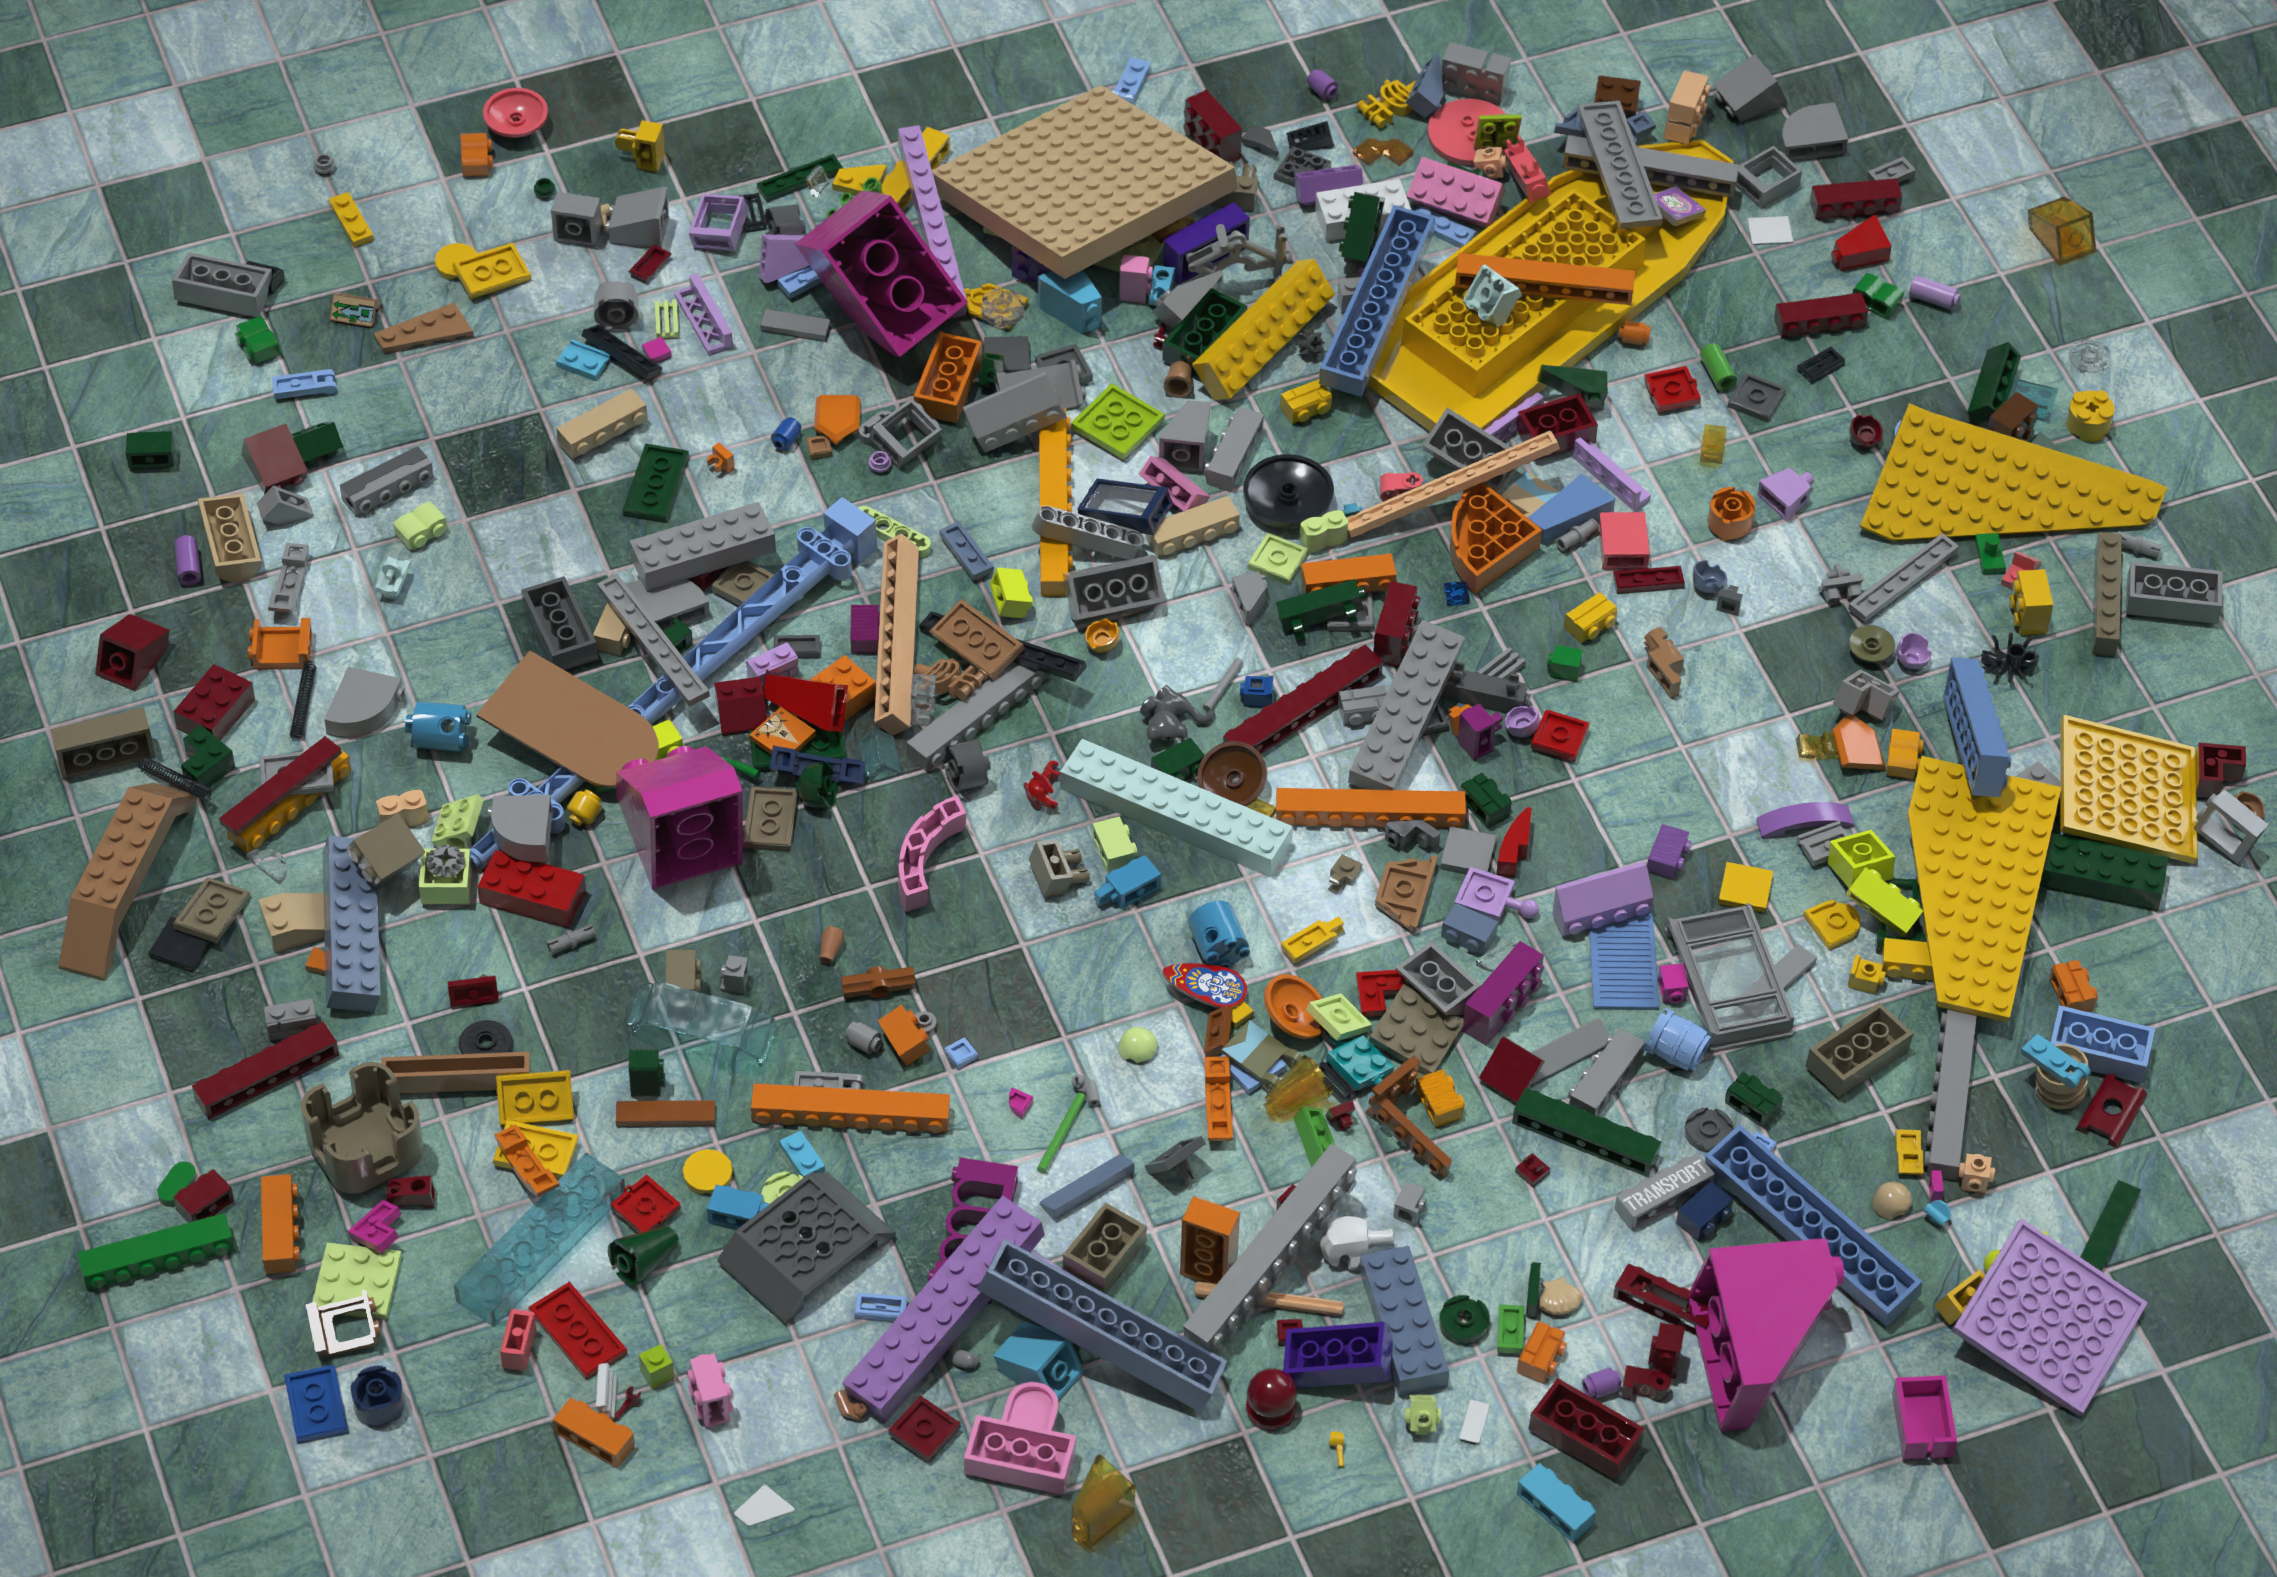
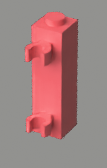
M1517 136L1518 142L1515 145H1512L1511 141L1507 139L1506 145L1508 149H1505L1504 153L1508 158V168L1530 203L1550 196L1546 176L1524 144L1521 136Z

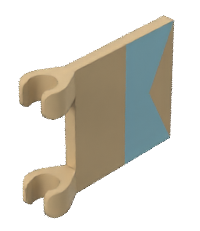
M1526 472L1500 496L1512 506L1525 513L1524 515L1528 518L1560 491Z

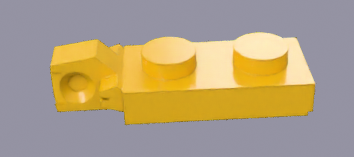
M1339 916L1329 922L1318 920L1281 943V949L1296 964L1337 939L1338 934L1344 931V922Z

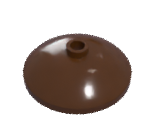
M1240 741L1224 742L1212 748L1203 757L1198 768L1199 788L1246 807L1254 802L1263 792L1267 782V766L1260 752L1253 746ZM1234 778H1239L1237 783H1232Z

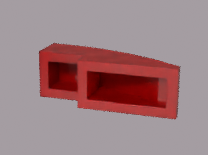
M1527 807L1518 815L1504 836L1499 851L1496 875L1515 877L1517 858H1527L1531 807Z

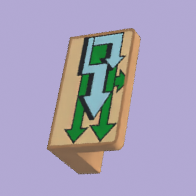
M334 293L330 320L372 327L374 325L375 311L381 308V300Z

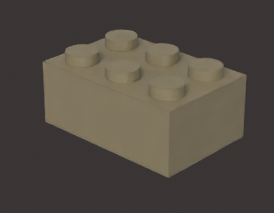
M1105 1202L1063 1254V1269L1105 1294L1145 1245L1147 1226Z

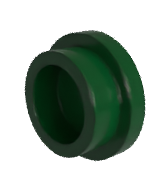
M541 178L534 185V193L540 198H549L556 191L555 184L548 178Z

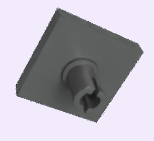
M1202 1136L1183 1139L1144 1167L1149 1174L1169 1171L1174 1167L1183 1184H1187L1192 1179H1195L1197 1174H1195L1186 1158L1206 1145V1142Z

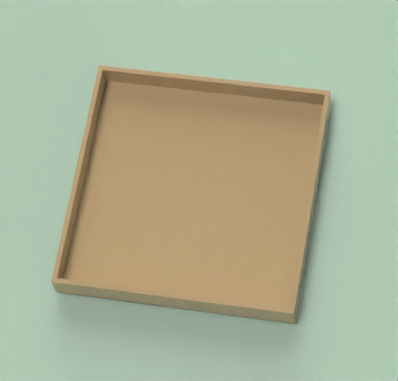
M1102 85L1094 87L1092 90L1078 95L1076 98L1059 105L1049 112H1045L1041 116L1027 121L1025 124L1011 129L1007 133L993 138L991 141L975 147L973 150L932 170L938 196L1064 279L1237 189L1236 171L1233 165Z

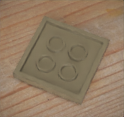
M1403 984L1368 1041L1403 1062H1406L1414 1055L1420 1061L1418 1071L1427 1075L1435 1072L1463 1028L1464 1019L1457 1015L1443 1014L1425 996Z

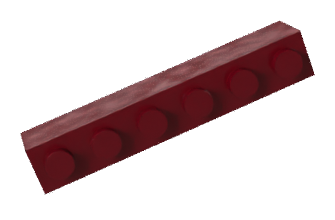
M323 1021L316 1025H311L306 1030L289 1036L282 1042L266 1047L263 1051L251 1057H246L231 1067L223 1068L218 1073L199 1080L196 1084L192 1085L194 1099L209 1120L339 1056L337 1041Z

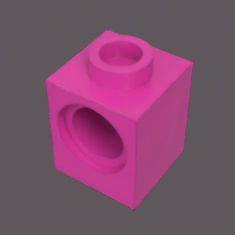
M1684 964L1660 966L1658 984L1662 1002L1679 1003L1687 1001L1689 986Z

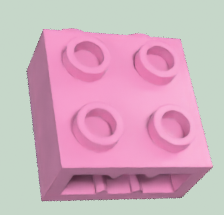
M715 1353L709 1355L702 1354L690 1359L691 1369L687 1370L688 1388L691 1398H694L696 1403L694 1407L697 1419L703 1420L705 1428L730 1422L729 1412L733 1411L730 1399L732 1394L729 1383H725L723 1363L717 1362Z

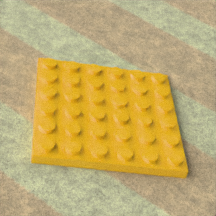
M2063 715L2060 720L2061 832L2194 864L2198 859L2197 831L2193 829L2197 824L2195 747Z

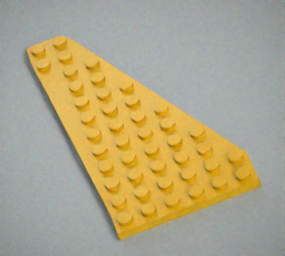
M1909 403L1859 528L1890 541L1935 539L1942 533L1948 538L1973 537L1976 534L1985 533L2006 535L2140 527L2150 523L2157 516L2168 487L2137 475L1935 414Z

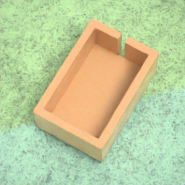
M1683 71L1669 103L1667 119L1671 120L1666 121L1664 139L1689 144L1691 137L1696 136L1698 126L1700 127L1702 117L1705 116L1707 110L1705 100L1708 98L1711 85H1707L1709 76Z

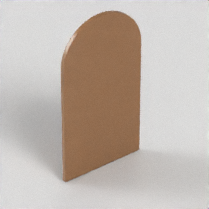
M532 651L526 654L476 714L477 718L581 779L600 787L616 788V772L621 771L626 763L635 759H646L649 763L656 761L658 756L657 735L651 724L643 716Z

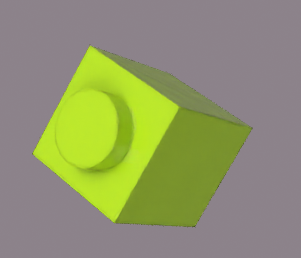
M662 1344L639 1354L640 1371L651 1389L675 1379L673 1362Z

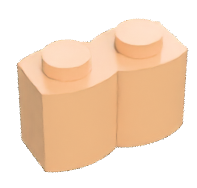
M422 790L408 791L400 796H386L376 801L380 824L399 813L409 827L419 826L429 821L427 804Z

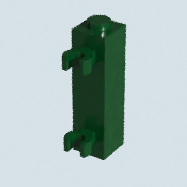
M1353 579L1278 601L1276 606L1284 633L1294 631L1296 640L1305 638L1304 627L1347 615L1349 624L1357 623L1356 612L1364 610L1362 601L1366 600L1363 587L1358 588L1356 580Z

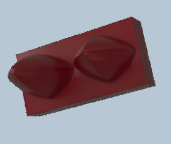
M482 974L479 978L447 982L450 1007L499 1001L496 975L487 976Z

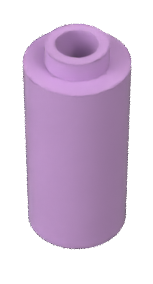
M1917 275L1914 277L1909 290L1910 297L1949 310L1953 306L1957 307L1960 300V294H1957L1958 289Z

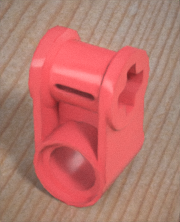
M1414 472L1383 474L1379 479L1380 498L1384 502L1422 486V476Z

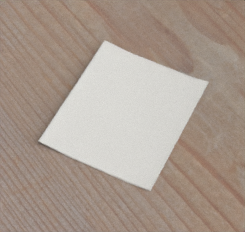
M1788 216L1748 218L1752 244L1793 242Z

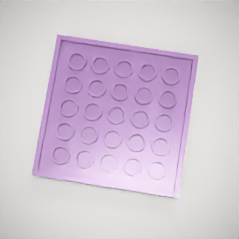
M2020 1218L1951 1331L2080 1417L2148 1302Z

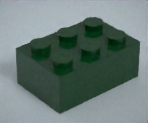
M1354 192V196H1350L1348 208L1351 209L1350 216L1345 218L1343 230H1346L1345 239H1341L1339 245V252H1342L1341 257L1365 262L1369 261L1376 245L1386 198L1360 192Z

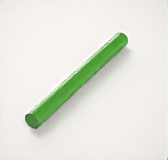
M1077 1093L1037 1167L1038 1172L1046 1173L1086 1099L1083 1093Z

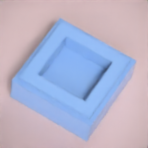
M965 1037L944 1048L945 1055L957 1070L978 1059V1053Z

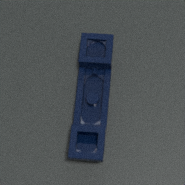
M773 745L769 769L799 777L803 769L808 765L829 762L835 772V775H831L832 782L846 785H862L866 761L842 758V760L800 753L796 752V749Z

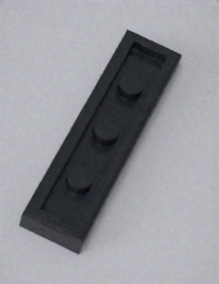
M595 325L583 329L581 335L583 338L645 379L661 375V366L601 326Z

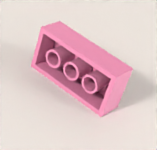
M1421 157L1406 197L1410 204L1422 205L1437 213L1486 229L1493 224L1506 190L1500 182Z

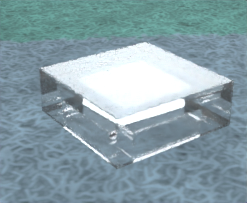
M816 166L805 179L812 196L819 197L830 184L823 166Z

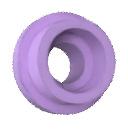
M874 452L869 458V467L875 472H885L891 466V459L885 452Z

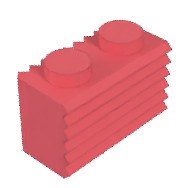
M516 1309L510 1310L500 1349L503 1368L522 1371L527 1369L533 1340L535 1339L534 1335H536L535 1331H537L535 1314L533 1312Z

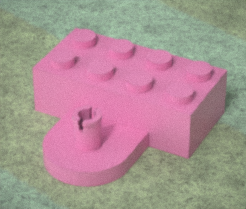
M1039 1382L1023 1383L1014 1388L1010 1393L1002 1420L976 1415L964 1456V1474L1064 1495L1076 1454V1436L1053 1431L1058 1414V1399L1055 1392L1047 1385Z

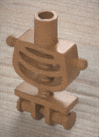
M953 658L950 660L940 659L932 667L917 664L914 668V676L921 678L923 685L919 687L921 693L928 691L940 695L949 691L950 697L953 699L958 697L961 700H965L968 694H973L982 685V681L988 678L987 673L982 669H979L976 674L974 666L971 665L962 673L959 663Z

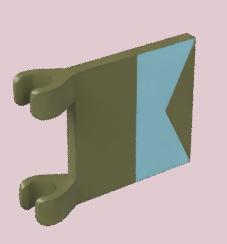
M1251 1020L1221 1050V1053L1257 1078L1269 1092H1273L1277 1088L1280 1080L1278 1076L1268 1073L1272 1066L1282 1057L1291 1068H1295L1302 1057L1300 1052L1287 1048Z

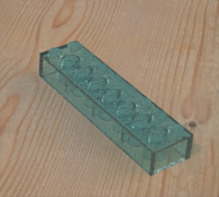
M586 1152L558 1180L560 1187L545 1193L454 1284L456 1302L492 1327H495L611 1210L610 1203L623 1194L625 1188L622 1176Z

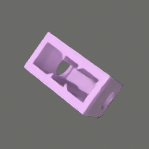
M1787 468L1760 480L1757 496L1787 521L1809 501L1810 485L1814 483V478L1809 472L1799 476L1794 470Z

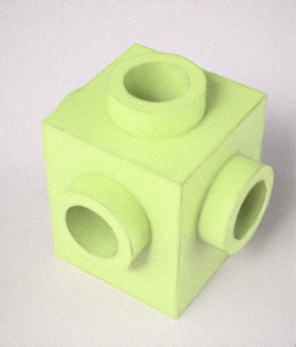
M1410 1395L1409 1408L1404 1410V1422L1409 1423L1410 1431H1415V1434L1428 1435L1430 1431H1436V1424H1441V1408H1436L1437 1401L1435 1395Z

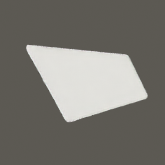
M763 1485L734 1514L750 1526L792 1512L795 1508L768 1486Z

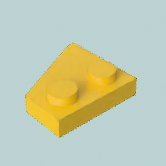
M887 165L839 169L832 183V190L844 193L850 192L852 195H857L863 191V183L871 177L877 178L881 184L887 172Z

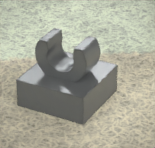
M1730 585L1728 590L1720 589L1716 610L1739 615L1743 594L1737 593L1739 587Z

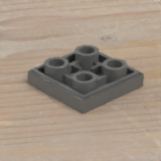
M1293 146L1274 172L1273 179L1295 187V173L1329 169L1331 161Z

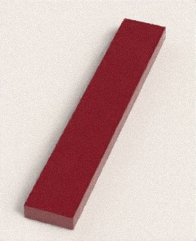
M324 736L219 818L220 824L233 835H239L342 754L341 748Z

